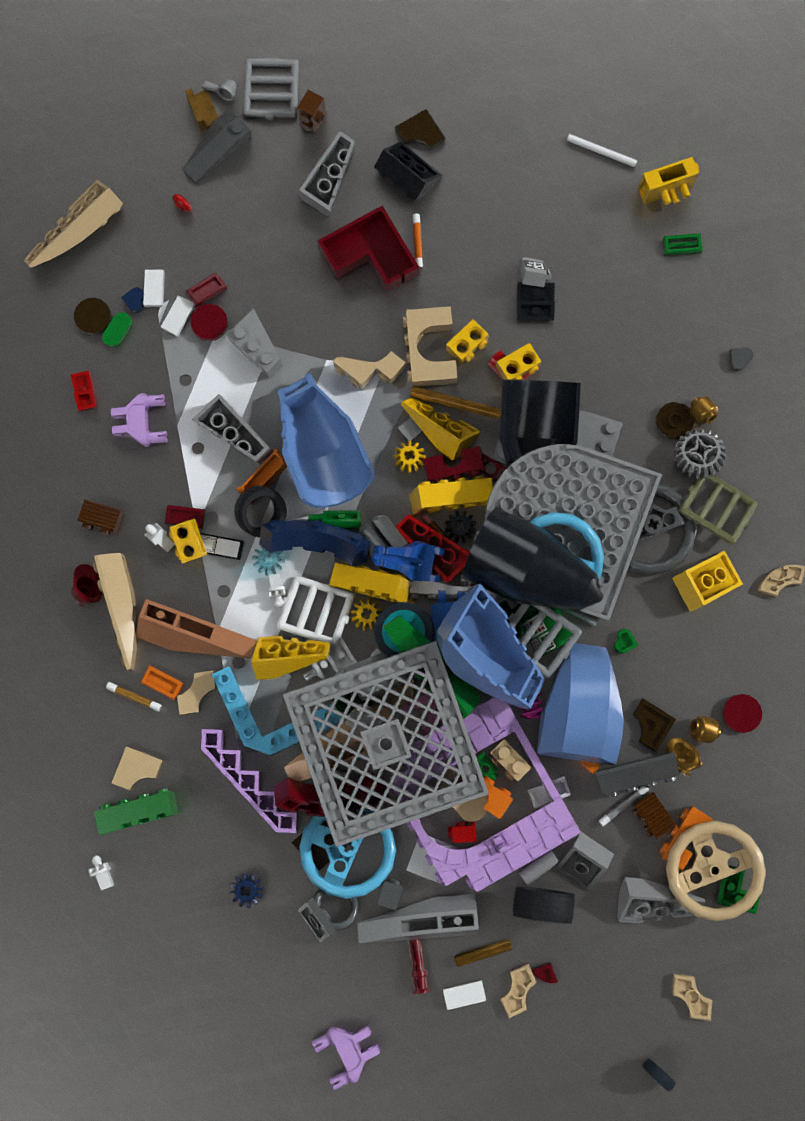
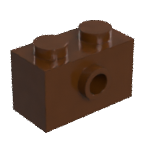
M307 90L297 107L299 122L303 129L316 133L326 116L324 97L310 90Z

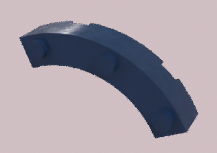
M272 520L269 523L261 524L259 545L269 553L292 550V547H303L306 551L319 553L329 551L334 553V557L343 560L351 566L367 562L370 541L363 538L361 534L325 524L319 520Z

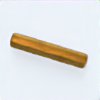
M507 939L454 957L456 966L461 967L511 951L512 945L510 940Z

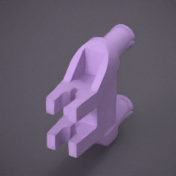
M141 393L126 407L111 408V416L114 420L126 419L127 425L112 426L114 437L131 436L144 447H149L153 443H168L166 438L168 437L167 431L150 432L148 428L147 409L149 407L165 406L164 394L147 396V394Z
M368 1025L355 1032L331 1027L326 1034L311 1041L317 1053L332 1044L336 1046L346 1067L345 1071L329 1078L334 1090L349 1082L357 1083L365 1061L380 1054L377 1043L364 1050L361 1049L358 1043L371 1036L372 1032Z

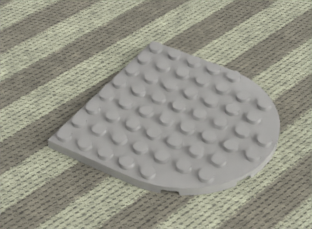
M556 444L540 447L519 457L497 479L487 501L484 522L490 512L497 507L528 522L535 517L557 512L573 514L588 523L600 538L604 554L602 575L599 579L604 597L600 602L579 611L609 621L662 474L582 446ZM553 524L542 527L550 531L562 544H565L575 556L592 561L589 543L580 532L566 525Z

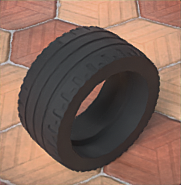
M516 887L513 916L552 923H572L575 894L542 888Z

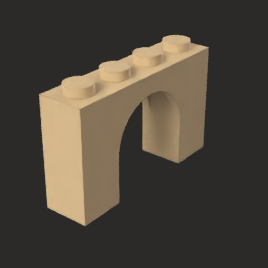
M451 306L406 310V317H403V328H407L408 334L404 335L405 346H409V352H406V363L410 364L411 370H407L408 382L412 381V386L416 387L457 384L456 360L429 361L423 358L417 349V344L424 335L431 332L452 331Z

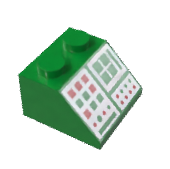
M549 607L562 616L559 608ZM538 614L521 623L525 631ZM548 616L544 618L529 640L535 652L556 623V621ZM562 627L542 656L563 646L572 633Z

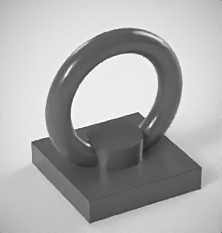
M318 889L314 898L312 897L303 904L298 911L321 943L334 932L346 929L355 921L359 909L357 897L349 898L351 905L350 913L345 920L337 923L331 922L328 912L320 906V901L326 894L321 889Z

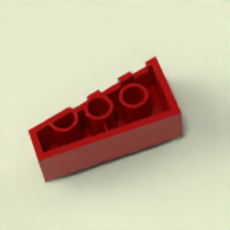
M409 514L395 526L409 544L414 541H420L446 549L445 555L435 554L433 569L447 583H451L464 571L470 553L469 550Z

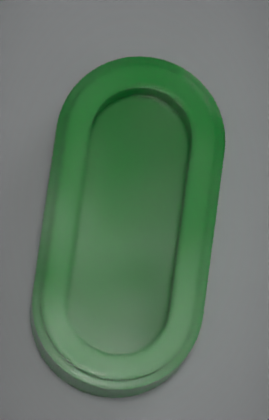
M124 312L117 313L104 331L103 341L108 347H118L130 330L132 320L128 314Z

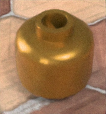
M708 396L696 397L691 402L690 413L699 424H710L717 418L718 407Z
M701 715L692 720L690 733L697 741L712 743L716 738H719L721 728L716 719Z

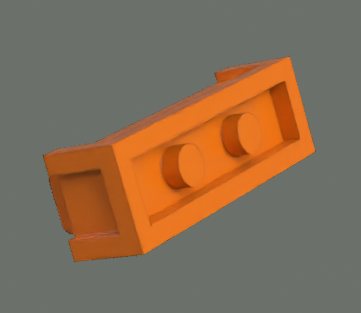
M276 448L273 450L274 453L241 487L236 489L238 493L241 494L253 486L269 487L287 468L284 457ZM258 497L254 499L250 504H253L258 499Z

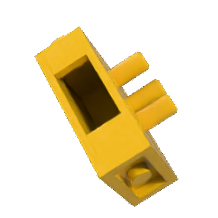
M693 157L643 173L638 191L644 205L660 199L663 200L665 205L670 204L671 200L673 204H677L680 201L678 193H682L683 198L690 197L689 189L693 188L700 173L699 165L697 162H694Z

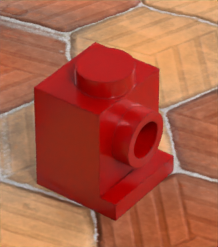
M475 821L471 822L469 826H467V822H455L456 826L448 827V839H452V843L477 842Z

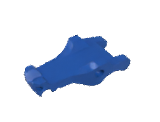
M414 541L402 547L376 545L373 548L371 561L375 566L398 570L413 581L440 582V575L431 574L435 554L445 555L446 549L420 541Z

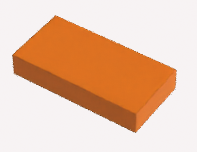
M150 665L140 682L173 700H176L184 685L181 681Z

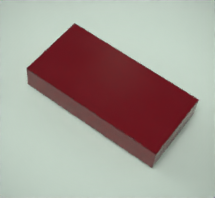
M214 273L187 289L185 294L198 307L225 291L227 286L218 274Z
M167 505L164 524L177 525L195 519L198 528L203 529L206 510Z

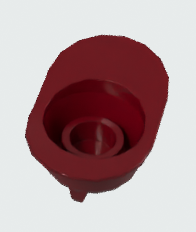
M88 564L78 565L73 574L71 595L79 603V607L99 602L102 598V592L97 582L100 580L99 574L95 572L93 566Z

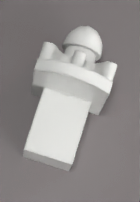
M157 523L146 525L147 533L144 536L153 544L157 545L158 543L167 552L175 545L166 536L167 532Z
M280 573L269 575L271 588L267 589L268 597L275 600V606L281 607L283 605L282 597H286V588L282 585Z
M96 855L92 858V864L95 867L88 871L90 877L96 876L102 891L114 886V883L109 873L111 867H109L108 862L102 864V859Z

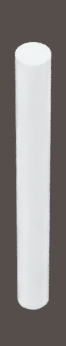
M571 134L567 138V141L634 168L636 166L637 160Z

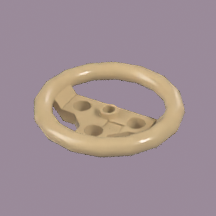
M719 821L695 824L681 833L669 850L666 865L669 888L680 906L696 917L712 921L734 919L752 908L762 893L766 874L762 852L752 837L735 825ZM717 833L730 836L744 848L730 853L716 848L711 834ZM692 842L696 852L695 860L691 868L679 873L678 868L681 855L688 844ZM705 845L710 846L712 850L709 857H704L701 854V849ZM731 857H735L738 860V866L734 869L729 868L727 864ZM713 867L718 868V870H716V874H713L711 872V869ZM753 868L752 882L749 890L741 900L732 906L718 909L702 906L687 894L707 884ZM693 872H699L701 875L700 882L692 883L690 875Z

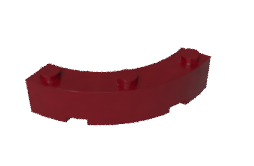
M366 776L363 778L361 785L370 789L374 780ZM287 777L274 786L275 806L292 813L302 811L306 812L307 816L325 817L315 785L302 783ZM377 782L373 791L383 795L387 786ZM345 783L341 791L352 795L355 786ZM358 788L354 797L364 802L368 792ZM371 794L367 804L376 807L381 799ZM341 796L344 807H346L349 799ZM352 801L348 810L356 813V810L361 809L362 805Z

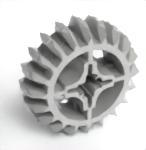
M702 428L698 433L694 429L692 434L687 431L685 436L682 435L679 441L676 442V448L674 449L676 456L674 460L678 462V468L683 467V473L689 472V477L695 474L697 479L700 475H703L706 479L708 474L713 476L715 471L719 472L721 466L725 463L726 447L722 446L723 441L717 440V434L712 436L711 430L708 433H704ZM694 444V448L689 449V451L685 452V449L689 445ZM711 456H715V459L712 462L706 464L707 459L711 458Z

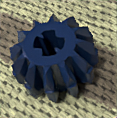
M246 873L242 875V879L237 876L235 880L238 884L231 883L230 885L236 889L230 891V895L236 894L237 896L232 901L236 902L240 899L239 907H242L246 901L247 908H250L251 901L255 905L258 904V900L255 897H263L257 891L263 890L264 887H257L256 884L260 883L261 880L257 879L254 882V874L250 875L249 880ZM243 886L251 888L249 891L251 892L250 895L248 893L243 894Z

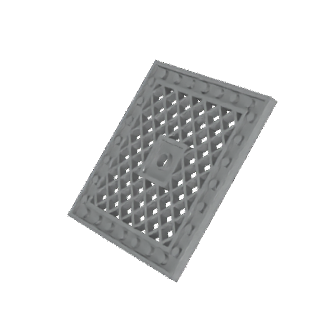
M436 641L283 694L336 847L489 794ZM424 667L425 673L417 669ZM411 672L407 680L399 677V675ZM414 673L424 677L420 687L410 682ZM392 678L388 687L379 683ZM395 679L405 683L401 693L391 689ZM427 679L432 692L423 689ZM373 685L369 694L360 690ZM408 685L418 690L414 700L404 695ZM376 686L386 690L382 700L372 696ZM354 691L350 700L342 697V695ZM357 692L367 697L363 707L353 702ZM389 692L399 696L395 706L385 702ZM421 692L431 696L427 706L417 701ZM335 698L331 707L322 703ZM402 698L412 703L408 712L398 708ZM338 699L348 704L344 713L334 709ZM370 699L380 703L376 713L366 708ZM433 699H435L439 712L430 708ZM316 705L311 713L310 706ZM351 705L361 710L357 719L346 715ZM383 705L393 709L389 719L379 715ZM414 705L425 709L421 718L411 714ZM318 706L329 710L325 720L315 715ZM396 711L405 715L402 724L399 718L392 720ZM427 711L437 715L433 725L424 721ZM331 712L342 717L338 726L328 722ZM363 712L374 716L370 725L359 721ZM440 717L442 719L445 730L437 727ZM344 718L354 722L351 732L341 728ZM376 718L385 721L384 723L373 726ZM408 718L418 721L414 731L404 727ZM314 719L323 723L319 732ZM357 724L366 728L360 731L362 738L353 734ZM421 724L431 728L427 737L417 733ZM325 725L336 729L332 738L321 734ZM434 730L444 734L440 744L430 739ZM338 731L348 735L344 745L334 740ZM403 731L412 734L409 743H407ZM415 736L425 741L421 750L411 746ZM447 736L452 749L443 746ZM351 737L361 742L357 751L347 747ZM321 739L329 742L326 751L324 750ZM382 739H390L392 746L389 749H383L380 745ZM428 743L438 747L434 756L424 752ZM332 744L342 748L338 758L328 753ZM364 744H365V747H366L368 756H366V755L360 753V751H361V749H362V747H363ZM441 749L451 753L447 762L437 759ZM345 750L355 755L351 764L341 760ZM410 750L419 754L415 763L407 760V758L412 757ZM358 756L368 761L364 770L354 766ZM421 756L431 759L428 769L418 765ZM453 756H455L458 768L450 765ZM327 757L336 761L332 770ZM399 761L396 769L387 766ZM403 762L412 766L408 776L399 772ZM434 762L444 766L440 775L431 771ZM339 763L349 767L345 777L335 772ZM370 763L373 770L380 768L377 776L366 772ZM447 768L457 772L453 782L444 778ZM352 769L361 773L357 783L348 779ZM383 769L393 773L390 782L379 778ZM415 769L425 772L421 782L411 778ZM460 774H461L463 780L457 782V780H458V778H459V776H460ZM396 775L406 779L402 788L392 784ZM428 775L438 779L434 788L424 784ZM364 776L374 780L370 789L361 785ZM334 777L343 780L339 789ZM409 781L419 785L415 795L405 790ZM441 781L450 784L438 789ZM345 782L355 786L352 795L341 791ZM377 782L387 786L383 795L373 791ZM422 787L430 791L419 795ZM358 788L368 792L364 802L354 797ZM390 788L400 792L396 801L386 797ZM371 794L381 799L377 808L367 804ZM403 794L411 797L410 799L400 802ZM341 796L349 799L346 807H344ZM352 801L362 805L358 815L348 810ZM384 801L392 804L390 806L381 808ZM365 807L373 811L361 815ZM347 815L352 816L354 818L349 820Z

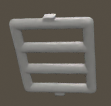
M268 56V59L245 60L244 117H266V120H274V118H295L297 116L298 60L276 59L275 56ZM252 66L291 67V76H251ZM251 83L291 84V93H251ZM250 100L290 101V110H250Z
M521 604L515 614L512 613L508 618L510 627L514 626L515 628L530 605ZM532 605L540 610V612L519 642L520 644L524 643L526 646L546 616L556 621L533 656L530 657L528 655L529 659L533 658L542 675L546 678H551L564 659L566 660L571 654L569 651L582 634V631L549 607ZM564 627L572 634L547 669L538 661L561 628Z

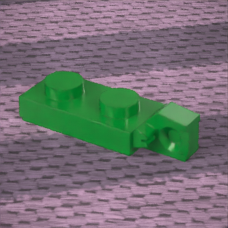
M323 511L322 514H308V521L319 520L325 524L340 528L361 527V511Z

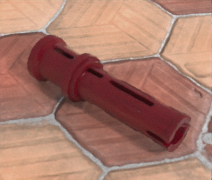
M409 940L412 963L410 977L413 979L414 987L412 994L429 993L430 989L427 986L426 978L428 971L424 969L421 940Z

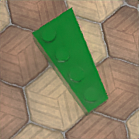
M167 788L156 791L155 795L149 796L148 793L139 795L137 800L130 801V799L118 801L116 806L111 807L110 804L99 806L98 811H94L99 835L179 814L174 791H168Z

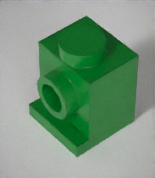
M484 752L477 757L483 778L487 776L491 780H495L499 776L496 773L499 769ZM487 765L489 767V771L487 773H484L482 771V766Z

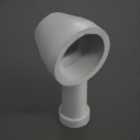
M230 79L224 81L220 86L205 80L202 88L203 90L218 93L226 101H232L236 94L237 85Z

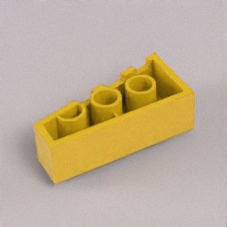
M477 476L473 478L474 480L459 478L455 482H449L448 480H440L436 484H430L429 481L421 482L409 494L412 516H419L421 511L426 510L431 514L441 511L443 508H446L448 511L459 509L461 505H464V508L487 505L493 488L492 478Z
M342 561V564L335 563L329 585L350 592L399 603L407 602L412 582L406 580L407 576L392 575L387 571L379 569L373 571L371 568L362 565L358 568Z

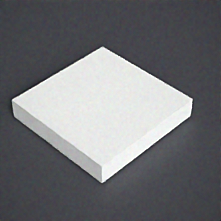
M429 836L433 841L444 847L457 849L454 845ZM416 842L406 870L439 883L434 874L438 872L434 865L430 866L425 858V855L428 854L424 847L420 848Z

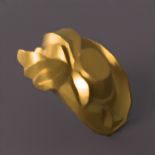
M678 737L672 738L667 743L666 753H675L679 772L690 776V771L700 768L703 764L698 750L688 741Z

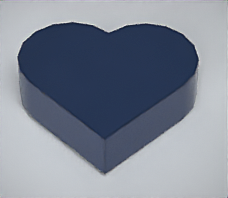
M133 288L121 297L132 312L138 313L143 309L144 292L141 288Z

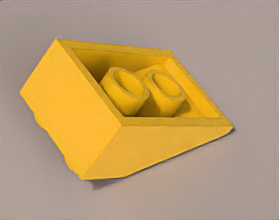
M725 550L672 577L690 612L743 585Z

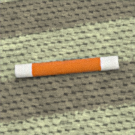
M413 214L415 261L419 269H422L420 214Z

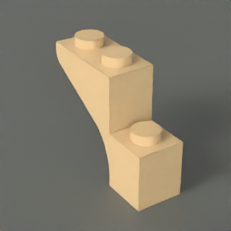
M392 351L385 358L377 362H367L345 357H337L333 361L334 370L340 376L345 375L349 378V383L355 388L360 387L362 390L377 373L378 378L384 383L389 382L392 384L406 368V362Z

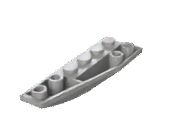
M475 894L433 897L357 923L359 944L479 934Z

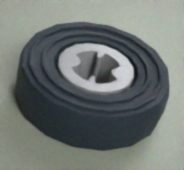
M648 1058L643 1063V1068L662 1087L669 1092L674 1088L676 1083L655 1062Z

